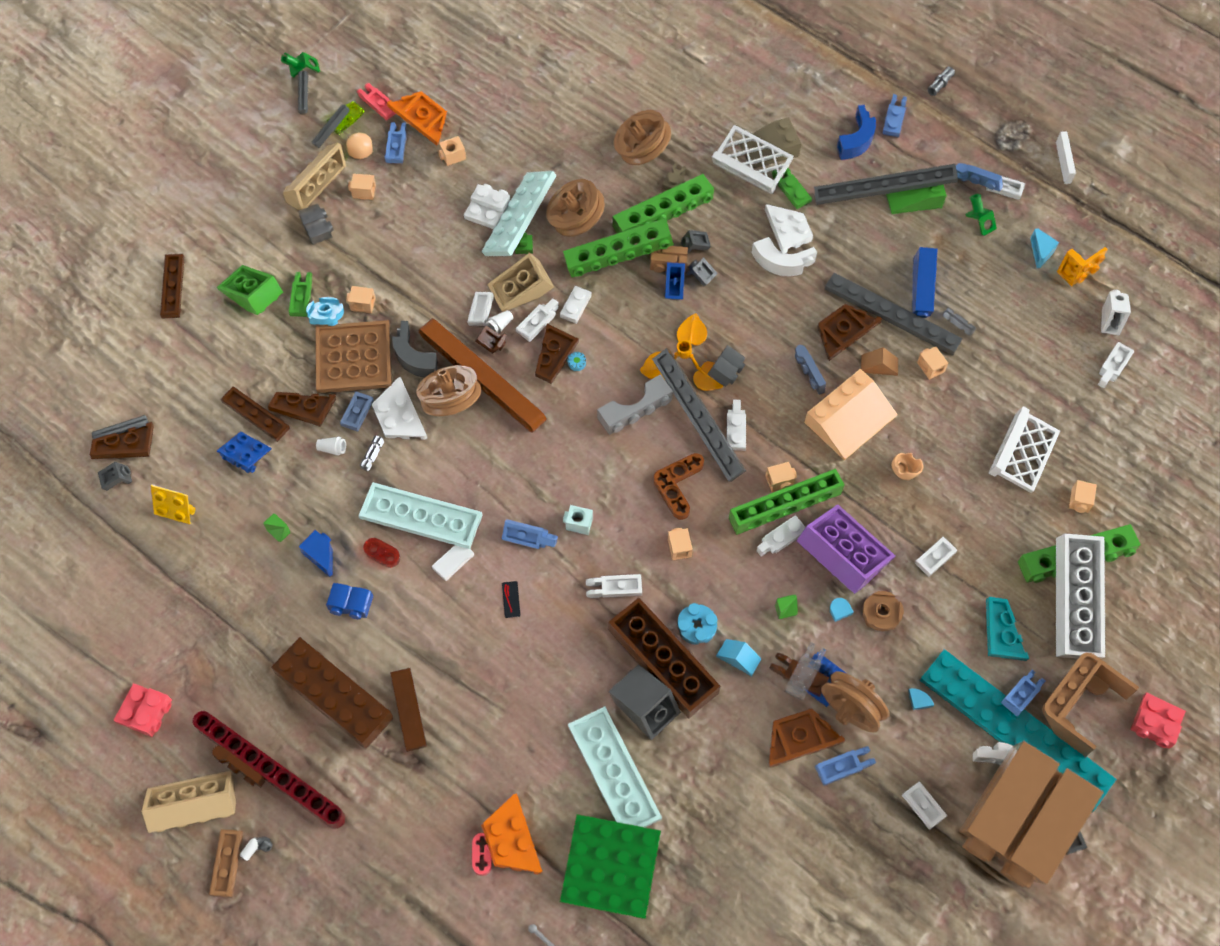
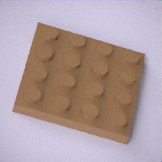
M389 320L316 326L317 393L380 389L392 386Z

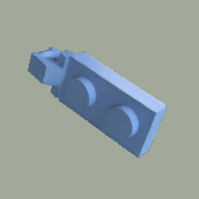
M508 519L504 523L502 540L537 549L540 547L545 548L546 545L555 547L558 538L556 535L549 534L548 530Z

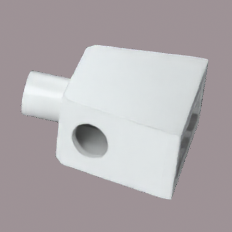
M1111 290L1102 308L1101 333L1120 335L1131 313L1129 295L1121 293L1119 290Z

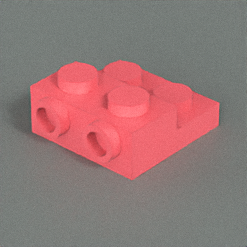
M133 683L113 721L153 737L154 733L161 727V720L164 714L170 710L172 699L164 693Z
M1146 692L1130 730L1136 732L1141 738L1155 741L1162 748L1170 749L1176 744L1182 728L1180 725L1186 711Z

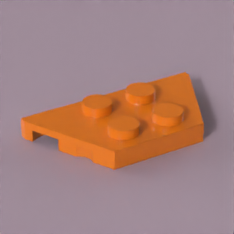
M422 91L416 92L413 95L403 96L398 101L392 102L390 100L387 102L388 108L436 146L439 144L447 116L445 109Z
M517 793L513 794L481 825L495 867H508L515 871L524 870L538 875L542 873L538 856Z

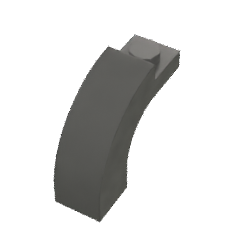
M401 321L400 328H397V337H392L396 358L406 371L425 378L437 370L438 361L436 353H423L414 350L409 345V322Z

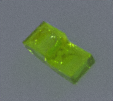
M354 100L346 104L350 111L335 128L334 132L337 135L353 125L364 114V109Z

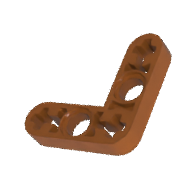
M698 453L682 458L654 474V484L673 516L679 520L686 519L689 516L690 505L676 483L703 469L704 458ZM692 461H699V465L697 466L696 464H692ZM681 467L684 469V473L677 475L674 473V469ZM660 476H661L662 478H666V481H665V482H666L667 487H665V484H664V482H663L662 480L659 481V477H660ZM668 491H675L677 497L669 498L666 493ZM678 501H679V506H680V508H681V509H684V508H685L684 513H682L681 511L677 512V511H678V505H677V502H678Z

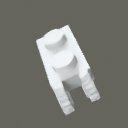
M640 574L601 576V578H589L586 580V586L589 587L602 585V589L587 591L586 595L588 598L642 596Z

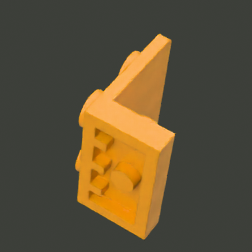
M1104 247L1084 260L1072 248L1067 251L1057 273L1071 287L1077 282L1080 284L1087 278V275L1090 273L1093 275L1100 269L1099 265L1106 258L1105 254L1108 249Z

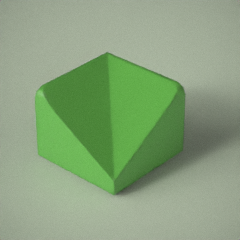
M274 513L263 523L266 530L279 542H282L290 534L288 525Z
M795 594L777 598L775 609L778 619L797 615V596Z

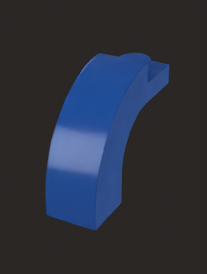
M858 105L855 115L859 130L853 134L839 136L837 149L840 160L855 158L863 154L872 143L876 129V118H870L869 111H866L865 105Z

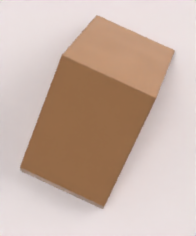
M884 347L861 355V370L865 373L897 376L898 357Z

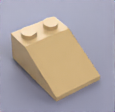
M528 253L487 284L502 312L538 299L554 288L541 262L531 253Z

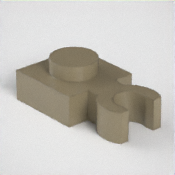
M675 163L672 172L668 171L662 184V189L669 190L684 182L686 166H683L682 170H677V164Z

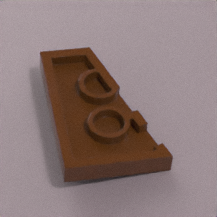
M547 324L535 376L552 384L568 360L569 355L572 354L579 343V338Z
M276 392L268 405L269 411L321 427L336 401V394L319 396V394L312 393L311 396L300 395L299 393Z
M146 423V426L138 429L135 427L129 428L128 432L121 434L112 433L92 439L91 459L149 457L154 429L153 423Z

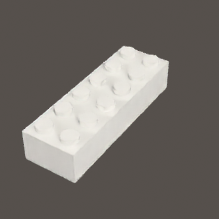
M1063 534L1056 538V657L1078 659L1084 653H1092L1100 659L1105 658L1104 537Z

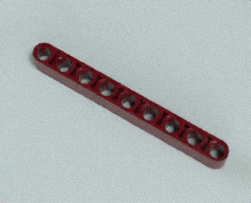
M200 711L194 715L193 725L209 740L231 752L259 773L267 782L329 827L337 829L344 824L345 814L335 803L210 713ZM209 719L205 726H200L203 720ZM219 731H225L222 737L216 738ZM241 742L238 749L232 750L234 743ZM251 754H257L255 760L248 761V757ZM273 765L271 772L264 773V769L267 766ZM289 777L287 784L280 785L281 779ZM300 789H306V793L302 797L296 796ZM316 801H323L320 808L313 809V804ZM332 813H339L337 820L329 821Z

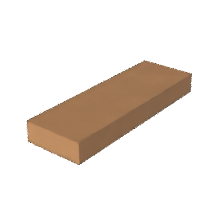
M220 830L209 892L210 896L232 898L243 831Z

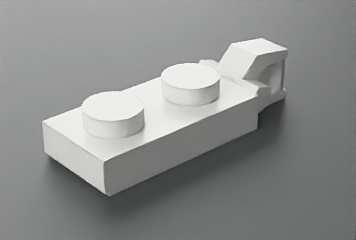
M552 298L546 305L539 304L518 325L516 332L531 342L556 315L555 311L559 308L558 302Z
M1118 342L1100 369L1099 374L1103 377L1098 385L1105 388L1109 380L1112 382L1115 379L1117 380L1134 350Z
M733 400L732 410H728L726 440L733 450L745 451L746 414L745 410H741V400Z
M795 515L762 538L763 543L757 546L756 551L760 556L769 551L772 554L774 552L777 553L797 540L806 527Z

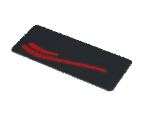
M503 582L505 618L520 617L518 582Z

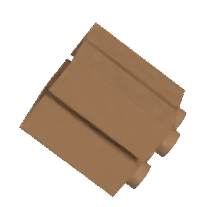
M1022 741L1012 746L959 832L967 837L962 846L965 850L984 862H990L994 855H996L1005 862L1000 873L1019 886H1025L1030 889L1033 882L1048 884L1104 792L1067 768L1064 773L1057 771L1060 763L1027 742Z

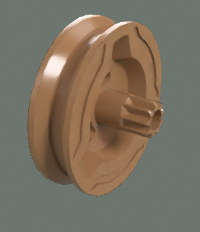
M640 111L629 117L619 127L614 138V147L626 163L642 165L652 161L664 151L671 138V128L658 111Z
M587 179L570 181L559 188L550 199L546 211L547 219L555 227L556 231L563 236L573 237L580 235L592 228L601 217L605 206L604 196L594 183Z
M455 365L441 368L426 376L419 383L416 393L425 413L432 416H449L473 405L481 394V386L477 381L476 372L472 368Z
M836 671L831 675V683H825L822 686L821 690L824 698L837 712L835 715L836 720L843 725H847L850 722L862 730L874 733L880 729L879 721H885L889 717L887 706L874 692L875 686L867 679L861 682L847 673Z

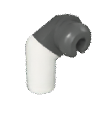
M265 836L253 838L242 850L240 856L248 861L256 850L268 852L272 849L273 844Z

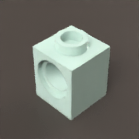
M570 505L569 512L565 511L563 522L566 523V530L589 535L593 520V510ZM577 517L582 519L580 522L573 521Z

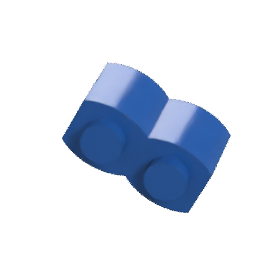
M333 583L326 606L330 613L334 615L349 614V617L360 620L361 618H367L373 594L372 591L364 588Z

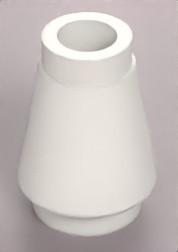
M506 310L490 317L486 325L495 332L500 333L513 320V315L510 311Z
M341 437L318 439L316 449L339 456L346 451V441L341 439Z

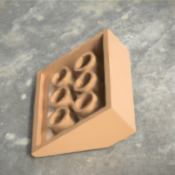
M859 369L807 412L805 424L845 461L897 417V413L876 383Z

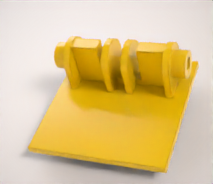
M151 485L155 515L186 524L191 523L190 514L193 515L195 513V507L189 504L188 495Z

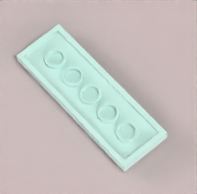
M553 171L526 173L481 251L485 256H511L556 177Z
M372 482L359 513V518L362 520L467 549L471 548L483 516L480 511Z
M602 707L569 723L568 727L615 822L648 827L662 820V816L606 707Z

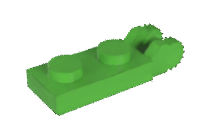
M787 168L783 174L785 178L782 179L781 177L778 187L794 207L799 209L811 203L812 197L796 177L791 174L790 169ZM777 170L772 171V176L775 179L778 175Z
M300 272L295 273L289 306V315L291 317H307L306 308L311 298L312 272H307L305 282H301L302 276Z

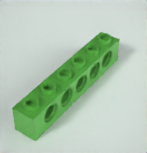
M701 174L614 215L612 226L618 234L664 218L670 220L679 217L686 211H691L703 203L710 202L713 199L714 187L705 175Z
M664 218L565 250L563 253L571 277H578L591 271H598L601 268L616 265L622 261L632 260L641 255H648L660 249H667L669 246H673L674 243L667 220Z
M833 469L730 509L728 519L736 535L839 496L843 491L844 483L837 470Z
M1131 524L1090 535L1104 537V561L1112 562L1123 555L1130 557L1136 553V550L1141 545ZM1056 545L1026 553L1020 557L1018 565L1027 583L1032 581L1039 583L1050 576L1056 578ZM1040 563L1045 564L1047 568L1042 567Z

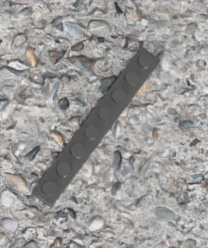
M949 164L814 187L816 205L956 183L958 182L956 165Z
M833 273L825 285V290L875 316L881 317L883 320L951 355H954L963 339L836 273Z
M666 348L652 360L672 389L675 397L727 480L732 482L746 472L670 349Z

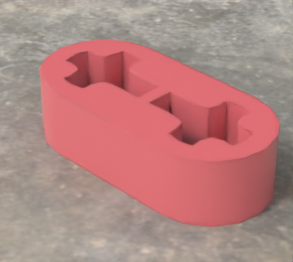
M478 833L472 842V867L477 875L485 876L492 869V858L487 844L484 846V852H481L480 846L476 845L477 842L481 841V838L485 839L484 833ZM481 856H484L485 864H488V866L484 867L483 871H480V868L476 866V864H480Z

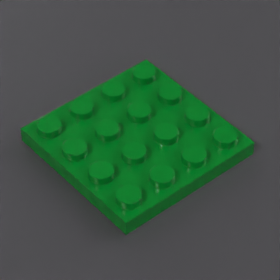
M577 814L560 902L646 919L661 830Z

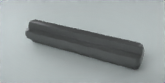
M306 71L298 73V111L300 114L308 112V75Z
M341 104L312 140L314 146L320 148L350 110L346 105Z
M142 415L93 431L92 438L96 439L112 433L121 434L128 432L129 428L135 427L138 429L144 427L149 421L146 415Z

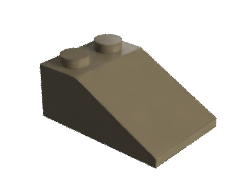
M789 117L773 121L752 133L758 138L793 155L794 158L799 157L802 143ZM753 140L746 142L748 149L758 147L757 142ZM741 143L742 151L746 150L744 143ZM768 148L761 150L762 157L773 155L772 151ZM759 151L749 153L750 160L761 158ZM784 156L776 158L777 162L787 160ZM774 158L764 161L765 166L775 163ZM762 162L752 164L753 169L763 166Z

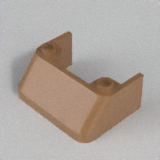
M1084 653L1077 659L1043 705V714L1054 734L1085 757L1095 750L1097 746L1075 731L1074 725L1065 718L1084 691L1087 689L1092 694L1102 695L1108 688H1111L1127 700L1139 688L1092 653Z

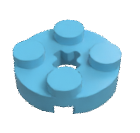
M322 297L319 298V302H310L306 312L310 324L334 326L342 318L344 308L337 298Z
M690 604L681 611L678 617L677 627L680 636L686 642L694 645L709 642L717 631V616L710 608L704 605ZM699 620L703 626L694 628L693 621Z

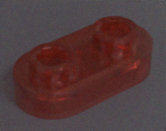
M370 538L365 541L363 549L367 557L387 568H393L399 564L400 554L395 547L378 538ZM377 548V551L372 552L371 549ZM389 557H394L392 561L387 560Z

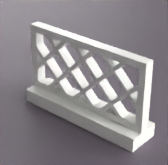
M736 125L732 127L718 151H715L712 156L714 164L770 194L774 193L777 183L794 158L793 155ZM735 132L742 134L743 139L733 142L732 136ZM752 140L757 142L758 147L747 148L746 142ZM744 143L746 150L736 153L734 145ZM733 147V154L726 155L722 153L725 148ZM768 148L772 151L773 155L762 157L761 150ZM759 151L761 158L750 160L749 153ZM747 154L749 161L744 163L738 161L737 156ZM784 156L787 158L784 164L777 165V157ZM774 158L775 166L765 168L764 161ZM762 162V170L756 171L752 168V164ZM777 170L778 175L773 180L767 176V172Z
M1023 406L1015 414L989 470V474L994 477L999 475L1032 493L1035 490L1060 430L1029 414L1030 410ZM1027 421L1034 423L1036 429L1029 431L1026 424ZM1047 430L1052 433V438L1046 440L1042 431ZM1038 432L1041 441L1034 443L1031 434ZM1026 435L1029 444L1022 446L1020 437ZM1043 444L1045 454L1039 455L1036 446ZM1031 447L1034 456L1027 458L1024 449ZM1019 450L1023 459L1016 461L1013 452ZM1036 459L1039 467L1032 470L1029 461ZM1024 462L1027 472L1021 473L1017 464ZM1012 465L1016 474L1010 475L1005 472L1006 467ZM1030 475L1032 480L1031 486L1024 482L1022 476Z

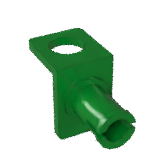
M302 52L296 58L288 53H284L281 56V62L289 66L290 74L293 78L305 67L317 73L320 72L318 60L305 52Z
M981 194L970 196L973 210L965 214L966 217L978 220L981 235L983 236L996 230L993 210L983 208ZM987 220L991 221L989 229L984 228V223Z

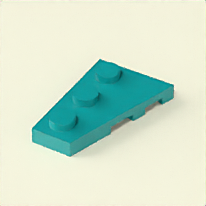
M988 597L986 599L988 656L1027 661L1030 658L1028 653L1024 651L1023 639L1021 634L1019 635L1017 632L1016 620L1008 599Z

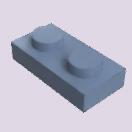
M355 392L340 421L341 426L358 432L374 401L373 397Z

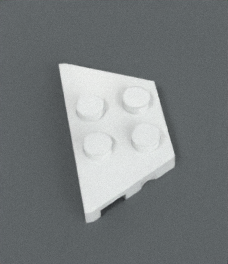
M772 205L765 206L766 215L782 253H787V250L791 247L798 248L802 244L812 241L813 234L804 213Z
M399 377L392 383V386H389L372 403L386 438L400 437L402 439H410V437H421V439H427L425 430L401 377Z

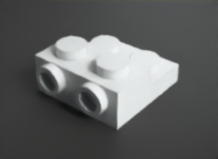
M478 184L471 196V203L464 213V219L494 229L510 202V195L502 189L499 191L493 190L488 184H483V186Z

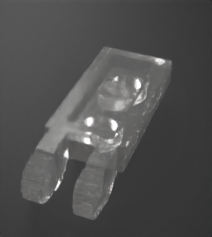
M812 642L805 655H802L784 692L801 701L804 700L827 651L822 648L817 660L810 658L809 656L815 648V644Z

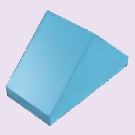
M1034 229L1030 241L1036 267L1041 268L1055 252L1059 242L1040 229Z
M729 639L725 640L716 655L717 658L751 677L761 661V658L746 642Z

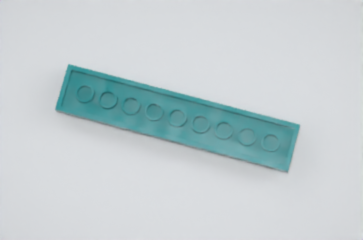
M944 649L919 680L999 742L1014 746L1025 741L1060 763L1057 771L1064 773L1067 768L1102 790L1104 793L1092 812L1096 810L1117 780L1090 758L1083 756L1059 738L1049 727L1025 709L1018 716L1012 713L1001 703L1006 697L1004 693Z

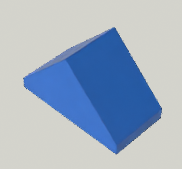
M667 262L665 299H683L685 263Z

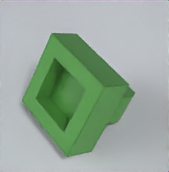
M523 234L515 248V254H533L532 235Z

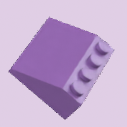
M836 505L807 525L797 540L805 550L814 556L818 562L825 566L854 594L865 587L895 558V555L839 505Z

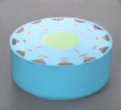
M580 352L570 354L568 357L569 368L573 371L583 370L586 366L585 355Z

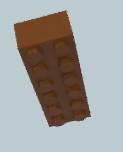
M639 597L608 622L609 632L641 667L671 690L679 709L688 719L719 694L721 687L719 683Z
M301 637L271 667L280 679L365 750L394 719L390 710Z

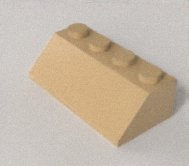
M340 143L326 146L307 165L302 173L298 174L295 180L284 189L283 195L286 203L297 210L307 208L346 167Z
M226 771L148 788L142 808L148 833L162 832L173 827H184L188 824L203 823L210 819L226 818L235 814L236 797L232 771Z

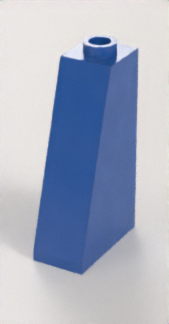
M919 247L913 257L912 313L922 318H928L934 312L937 248Z

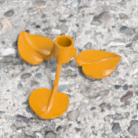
M695 313L689 316L677 330L679 342L677 343V352L674 353L675 359L678 356L682 359L691 358L698 370L693 375L694 384L698 389L703 391L721 389L724 386L708 375V372L715 363L706 361L699 367L692 354V345H701L707 338L706 326L698 314ZM661 351L651 354L641 367L640 372L645 377L653 379L661 374L652 360Z

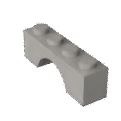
M661 374L645 383V395L638 403L634 405H621L611 401L597 409V419L609 435L614 432H620L626 425L636 423L642 416L650 415L660 406H666L671 402L673 391Z

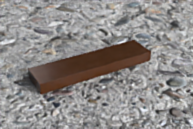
M165 254L160 311L162 319L180 318L185 258L183 254Z
M234 386L220 399L222 403L277 442L290 429L289 425Z
M411 668L390 672L406 751L425 748L427 743Z

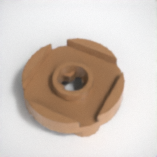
M887 591L873 593L865 600L862 608L866 625L878 631L895 629L902 620L904 613L902 603L895 598V595ZM884 607V610L888 611V613L881 615L878 610Z

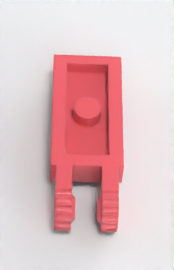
M365 84L369 94L365 93L362 89L357 90L358 96L386 121L396 114L387 107V102L390 99L371 84Z

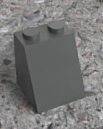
M639 664L609 691L614 703L650 740L657 736L681 713L671 690Z

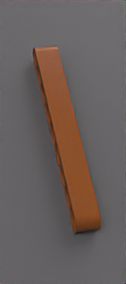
M432 318L418 330L420 336L452 365L472 368L476 372L481 390L528 431L533 433L547 420L540 409L438 321Z

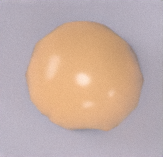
M358 132L347 138L346 146L349 156L354 159H363L372 154V140L367 134Z
M912 453L897 454L891 464L894 473L903 480H911L917 477L923 470L922 460L920 458L915 459Z

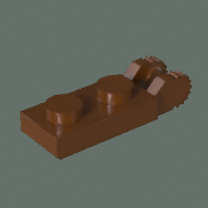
M777 653L775 658L788 665L787 670L774 663L769 668L783 676V679L820 697L822 686L828 682L829 677L794 659L791 660L782 653Z
M218 745L213 748L212 755L221 764L228 763L227 768L236 775L238 772L242 773L245 776L243 780L252 787L255 784L260 788L263 786L265 779L259 773L225 748Z

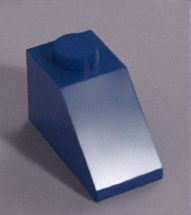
M315 530L299 545L300 551L319 569L331 577L333 575L331 539L325 533L320 534Z

